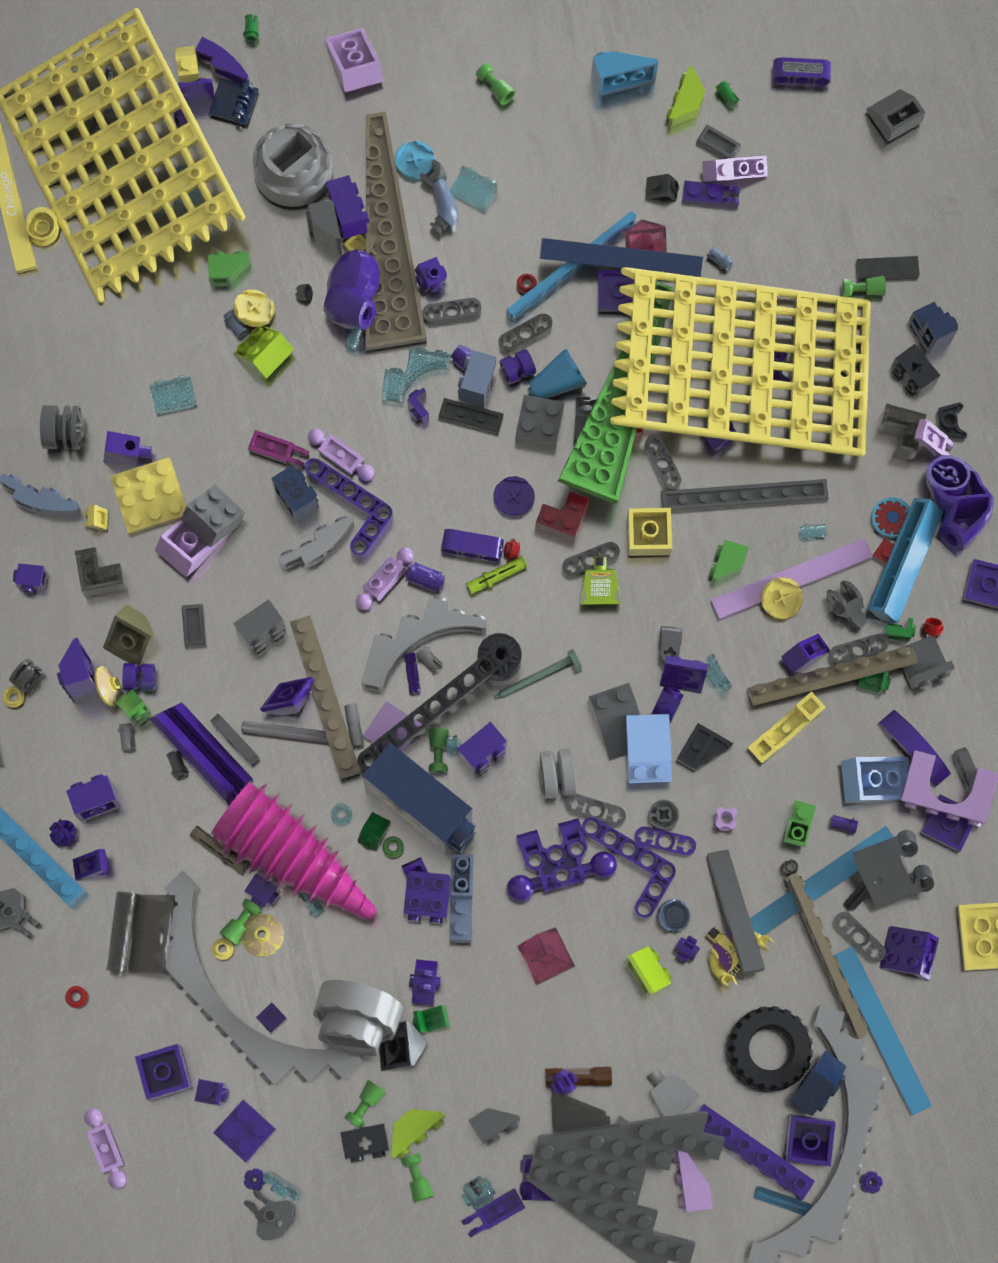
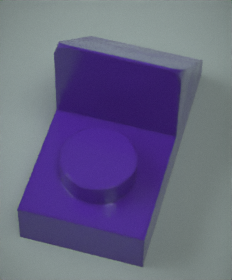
M97 849L72 859L75 880L109 874L105 849Z

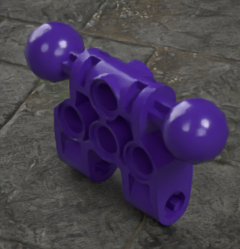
M579 818L558 823L562 844H555L547 849L542 846L537 830L516 835L524 867L529 872L538 875V877L531 879L524 875L512 877L506 886L507 893L514 901L523 902L532 896L533 891L542 889L545 893L584 882L586 881V876L593 874L598 878H609L616 872L617 861L608 852H598L591 858L589 863L581 864L587 853L588 846ZM579 846L583 851L581 854L575 855L571 852V848ZM559 852L562 858L555 861L550 858V854ZM536 857L540 859L541 864L532 866L529 860ZM559 872H564L568 878L565 881H559L556 875Z

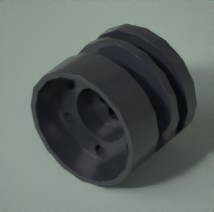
M495 633L482 640L478 647L477 660L498 644L509 645L514 654L512 660L487 679V681L494 684H504L517 676L521 667L522 651L519 643L512 636L505 633ZM505 647L498 650V653L503 655L502 660L508 657V650ZM484 661L481 664L482 672L488 673L491 670L489 661Z

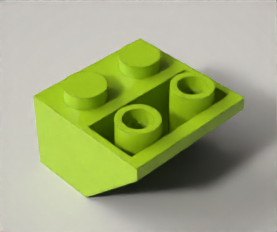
M260 326L252 330L251 335L238 345L237 350L233 354L254 373L267 379L292 353L294 348L280 332L266 326Z

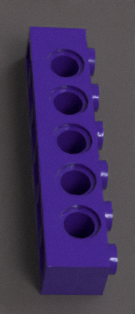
M701 1105L697 1112H708L704 1132L723 1136L725 1139L723 1147L795 1198L799 1200L805 1198L815 1182L813 1179L707 1105Z

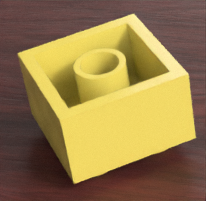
M629 508L627 514L628 556L670 555L672 551L671 508Z

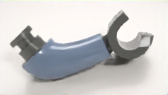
M432 160V167L436 170L434 175L427 177L421 173L420 177L427 185L434 189L438 203V210L436 211L438 215L435 217L436 221L434 223L431 222L430 226L441 234L443 228L446 229L448 226L453 227L458 218V210L447 186V175L440 162Z

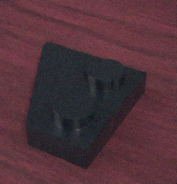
M697 723L676 761L695 771L730 749L733 743Z

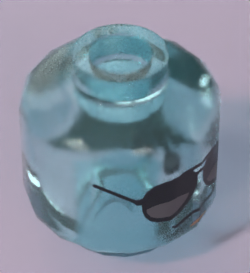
M478 1176L463 1185L464 1194L461 1197L467 1207L472 1205L474 1209L479 1210L494 1200L493 1194L496 1192L488 1178L483 1179L481 1176Z

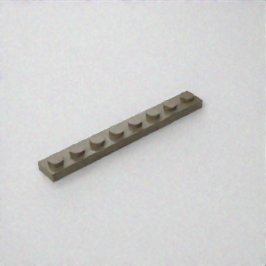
M311 616L292 620L290 625L306 675L314 680L311 691L339 778L343 779L359 774V765Z
M902 646L888 652H880L876 655L860 657L857 660L840 662L830 667L798 673L787 678H779L772 682L756 684L747 688L748 695L753 706L917 664L918 659L912 646Z
M797 873L789 875L785 879L841 1008L845 1012V1017L854 1038L860 1039L867 1036V1025L856 1011L859 1009L854 997H850L848 989H850L849 983L840 974L839 969H841L839 960L836 956L833 957L830 951L832 949L831 942L827 936L824 937L821 930L823 928L822 921L819 916H815L813 908H815L811 897H807L804 888H806L805 882L801 876L798 877Z

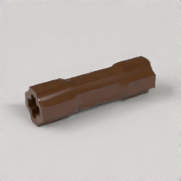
M611 1067L566 1069L568 1073L573 1071L578 1081L574 1083L575 1086H612ZM545 1068L546 1088H552L550 1084L554 1081L551 1076L564 1068Z

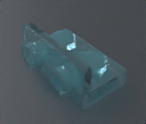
M462 166L459 176L450 188V192L485 212L497 193V184L490 177L479 175L475 169Z
M181 375L170 381L158 380L154 384L149 385L156 415L197 406L190 376Z

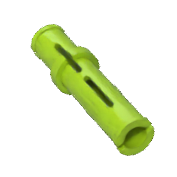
M520 556L488 573L486 571L483 572L481 576L465 584L472 595L483 588L492 587L494 583L526 569L528 566L524 557Z

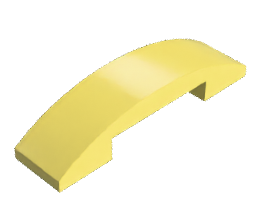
M811 691L766 733H763L754 741L748 749L761 764L764 763L826 707Z

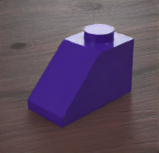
M818 633L798 642L781 657L785 661L786 667L794 674L831 650Z

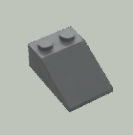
M630 683L591 695L588 698V704L609 761L627 755L626 715H640Z

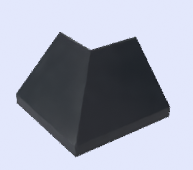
M410 1021L399 1022L394 1038L380 1043L381 1071L415 1065L428 1042Z

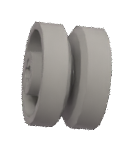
M570 748L558 750L557 764H555L554 755L551 751L540 752L539 772L545 799L557 797L558 784H560L564 797L575 796V776Z

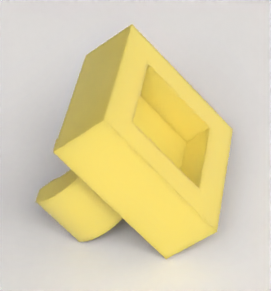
M97 505L88 506V510L84 512V515L88 516L87 522H84L83 526L99 531L107 530L108 510Z

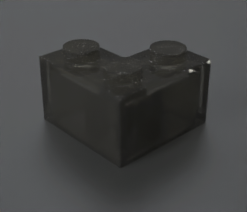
M886 403L882 411L878 430L897 435L893 455L910 460L914 459L919 447V442L915 439L916 429L920 419H926L927 414Z
M96 547L75 551L81 591L85 598L127 590L124 571L120 563L101 567L100 556Z

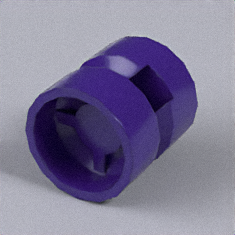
M527 349L515 353V357L507 356L499 360L501 370L509 385L520 381L521 376L527 378L537 372L533 359Z
M124 663L122 672L124 691H131L132 689L136 691L137 688H140L142 691H154L156 681L155 664L142 663L141 666H138L137 663ZM139 674H143V680H139Z

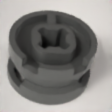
M29 658L25 659L13 671L9 681L13 685L17 684L20 691L26 692L37 682L42 674V669L39 666H34V662Z
M669 800L656 801L648 813V821L651 827L664 831L673 829L679 819L678 808Z

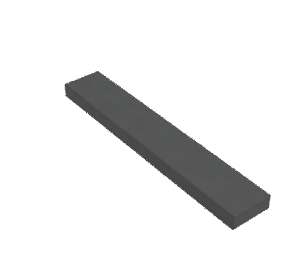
M729 850L708 853L707 860L742 974L746 975L764 971L765 966Z

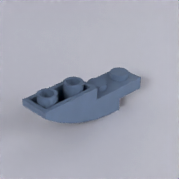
M2 473L0 476L1 486L13 492V501L26 509L57 517H74L81 514L78 507L79 504L71 498H67V500L60 496L61 493L51 487L49 490L42 487L38 493L35 487L29 484L27 486L21 484V480L12 474L7 476Z
M452 855L449 943H471L473 855Z

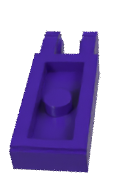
M684 180L682 202L718 207H737L739 200L732 197L724 198V194L738 195L741 189L738 186Z
M514 1188L477 1209L474 1214L463 1219L461 1222L463 1225L469 1224L475 1218L480 1217L483 1225L470 1230L468 1234L471 1238L485 1229L488 1230L525 1209V1206Z

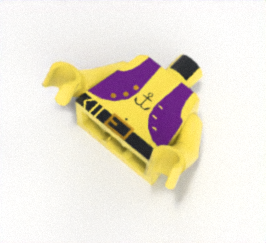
M714 926L706 934L715 944L708 951L710 954L708 959L712 973L723 983L726 990H730L727 983L734 982L735 985L737 984L734 975L741 967L730 931L728 930L723 935ZM754 932L758 945L764 951H769L765 943H774L768 935L762 936Z

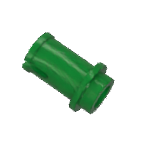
M254 14L245 16L243 36L249 42L256 41L259 36L257 31L258 17L255 15L253 19Z
M724 80L716 86L717 94H721L728 106L732 107L740 99L731 89V84Z

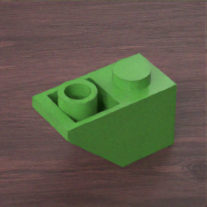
M237 251L234 254L215 252L213 255H208L210 285H231L251 265L250 254Z
M724 540L723 546L718 545L715 557L719 559L717 565L712 564L709 576L713 577L711 584L715 585L741 572L749 547L729 540Z
M133 689L116 702L133 726L137 723L139 725L144 723L151 713L147 705Z
M798 800L794 801L786 826L784 842L805 848L816 809L815 805Z

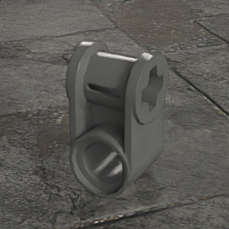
M661 625L659 662L663 667L667 653H671V657H679L682 627Z

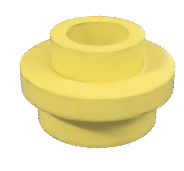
M9 687L3 693V701L10 708L19 707L24 701V693L18 687ZM13 694L18 696L15 701L10 700Z
M226 938L217 939L212 945V953L219 960H226L233 954V944ZM221 945H225L227 948L224 953H220L218 950Z

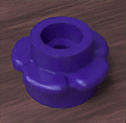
M260 1169L248 1170L244 1175V1185L248 1189L253 1191L255 1189L260 1190L262 1185L265 1184L266 1178Z
M870 1171L861 1178L862 1189L867 1193L875 1194L880 1191L883 1180L876 1172Z

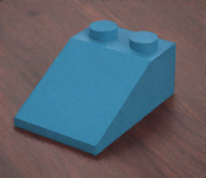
M604 51L596 54V56H593L591 75L598 95L655 81L659 62L655 58L615 51Z

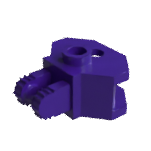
M416 959L415 973L410 974L409 987H413L412 1004L434 1006L435 990H440L441 977H437L438 961Z

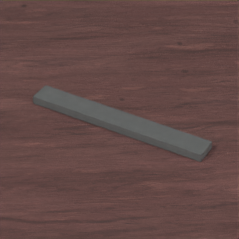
M827 479L660 492L661 507L671 508V512L828 501L829 499Z

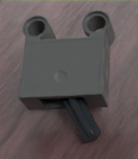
M902 830L895 837L853 852L855 865L863 882L845 901V905L850 910H855L868 894H870L875 907L879 908L918 892H929L933 889L935 883L929 866L918 865L914 868L913 873L910 874L903 856L913 857L918 852V844L914 832ZM906 842H911L909 845H903Z

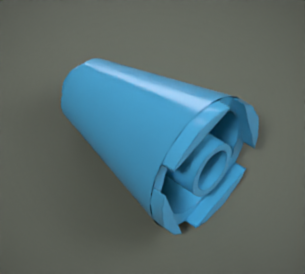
M564 349L529 382L531 387L527 389L531 396L546 399L583 387L587 383L568 350Z

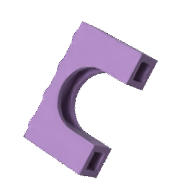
M915 750L901 797V802H905L904 806L916 810L918 806L926 808V813L938 815L939 812L947 814L946 818L959 821L960 818L967 819V824L980 827L981 824H986L998 782V773L978 767L969 796L961 803L946 804L938 800L930 788V777L936 756Z

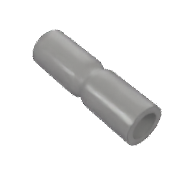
M357 704L345 705L352 747H362L364 742L359 725Z

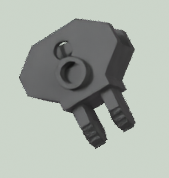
M845 580L840 582L842 595L838 591H832L831 589L826 591L827 599L836 615L847 618L853 626L858 628L864 627L867 620L864 618L865 616L861 610L865 607L863 597L851 582Z
M15 888L0 891V906L4 904V907L0 909V930L11 927L28 937L30 934L28 930L18 924L23 918L34 926L39 922L29 916L28 912L24 910V895Z
M255 1189L253 1191L254 1196L265 1205L259 1211L247 1199L243 1204L255 1214L254 1217L257 1219L256 1235L264 1241L277 1239L294 1222L295 1206L288 1200L278 1202L268 1200ZM280 1219L282 1226L278 1228L276 1221Z

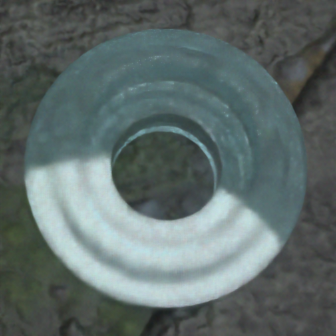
M458 735L448 736L446 743V753H451V756H455L457 748L461 746V740L458 739Z
M340 803L332 808L331 819L335 824L345 825L350 822L352 811L348 805ZM344 811L346 813L345 817L339 818L337 816L338 812Z

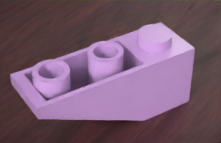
M766 156L702 161L703 182L767 176Z
M675 1150L673 1161L678 1163L679 1172H675L677 1186L681 1185L682 1194L679 1195L680 1208H684L685 1212L713 1209L710 1185L689 1154Z

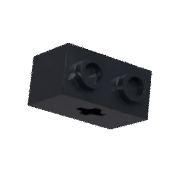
M915 344L897 356L892 364L895 373L904 378L908 389L911 392H915L917 396L934 385L941 376Z
M384 1123L340 1132L345 1159H350L351 1163L363 1161V1156L371 1154L372 1158L386 1156L385 1152L389 1151ZM362 1138L372 1142L371 1145H368L367 1150L359 1147V1143L363 1142Z

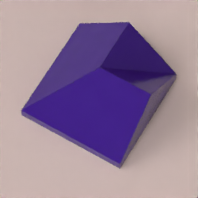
M307 677L279 683L260 710L279 716L298 713L308 700L314 681L313 678Z

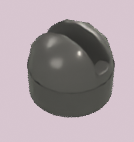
M301 284L296 287L297 293H295V296L299 300L305 301L312 298L313 291L310 284Z

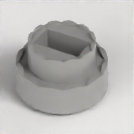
M298 123L275 126L258 140L253 152V170L256 184L269 200L279 205L297 207L309 204L318 199L327 190L326 182L332 179L333 165L329 147L325 139L309 126Z
M328 980L321 984L313 1014L321 1023L318 1039L325 1046L332 1047L340 1053L346 1052L353 1057L362 1056L370 1058L377 1055L381 1042L394 1038L404 1009L401 1003L394 997L374 987L353 981Z

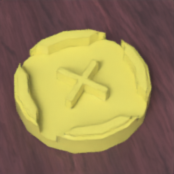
M246 290L236 297L233 309L235 316L245 325L262 327L272 320L275 306L272 299L267 298L264 292Z
M778 577L765 584L760 600L767 614L773 618L787 619L798 613L802 606L803 594L795 581L790 578Z

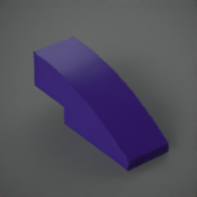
M201 37L195 49L197 59L210 64L213 74L240 84L244 83L245 80L249 81L246 71L230 53L213 41Z

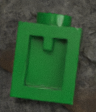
M908 618L905 628H902V625L899 624L887 625L883 630V635L888 640L907 643L915 635L916 625L913 624L914 618Z
M889 671L859 678L857 689L882 695L884 690H888L891 678L888 677Z

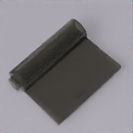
M116 892L106 971H110L111 976L123 977V973L165 974L175 895H140L130 892Z

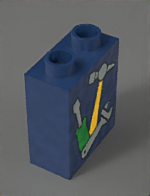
M389 743L362 776L365 791L442 854L446 855L452 847L461 853L475 836L474 830L476 825L472 823L473 808L392 743Z

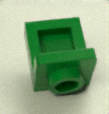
M371 812L361 829L357 840L358 843L376 851L391 821Z
M445 1005L413 1012V1025L419 1033L427 1034L450 1027Z

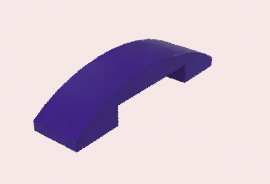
M893 710L878 723L891 739L894 738L911 758L915 750L936 756L930 777V783L934 787L938 786L951 774L931 745L897 711Z

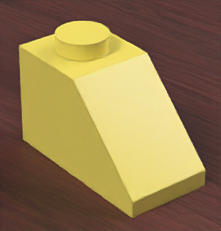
M195 45L175 48L179 81L189 83L200 79Z

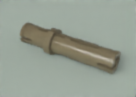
M198 825L191 831L189 837L218 856L223 864L227 863L240 874L247 869L249 862L244 860L236 865L237 854L233 850L222 855L224 845L218 840L213 842V837Z

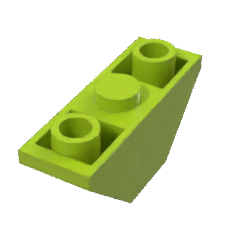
M690 65L687 72L683 71L679 83L682 86L680 90L676 89L673 97L675 104L673 107H669L666 118L669 119L668 127L671 128L697 117L704 100L705 89L694 67Z
M410 1109L394 1123L391 1148L393 1159L397 1156L399 1159H402L410 1152L409 1146L414 1142L417 1145L428 1137L425 1134L431 1128L435 1131L444 1124L443 1118L445 1114L439 1111Z

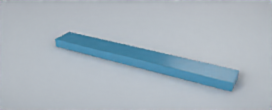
M630 211L590 244L610 245L635 225L636 214ZM571 262L563 264L507 308L506 317L510 321L515 320L584 264Z
M884 826L805 880L806 888H804L807 897L810 896L814 902L855 874L858 869L855 865L853 852L894 837L887 826ZM791 890L750 918L754 932L763 936L799 912Z
M853 946L833 955V957L836 956L841 965L839 971L842 977H845L849 983V991L858 1004L859 1011L911 1116L931 1107L932 1104Z

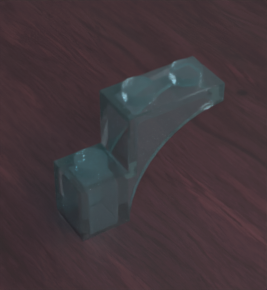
M422 347L410 348L406 372L400 368L385 369L382 399L403 402L406 390L418 376L433 369H450L451 354H447L443 350L433 352L427 351V349Z

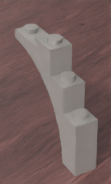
M429 597L423 620H419V617L408 614L407 617H401L396 639H392L391 635L385 633L374 635L361 682L362 687L383 692L388 677L396 664L415 646L436 635L452 631L486 633L488 620H485L484 616L473 614V616L466 615L464 611L459 609H452L450 611L449 602L444 597Z

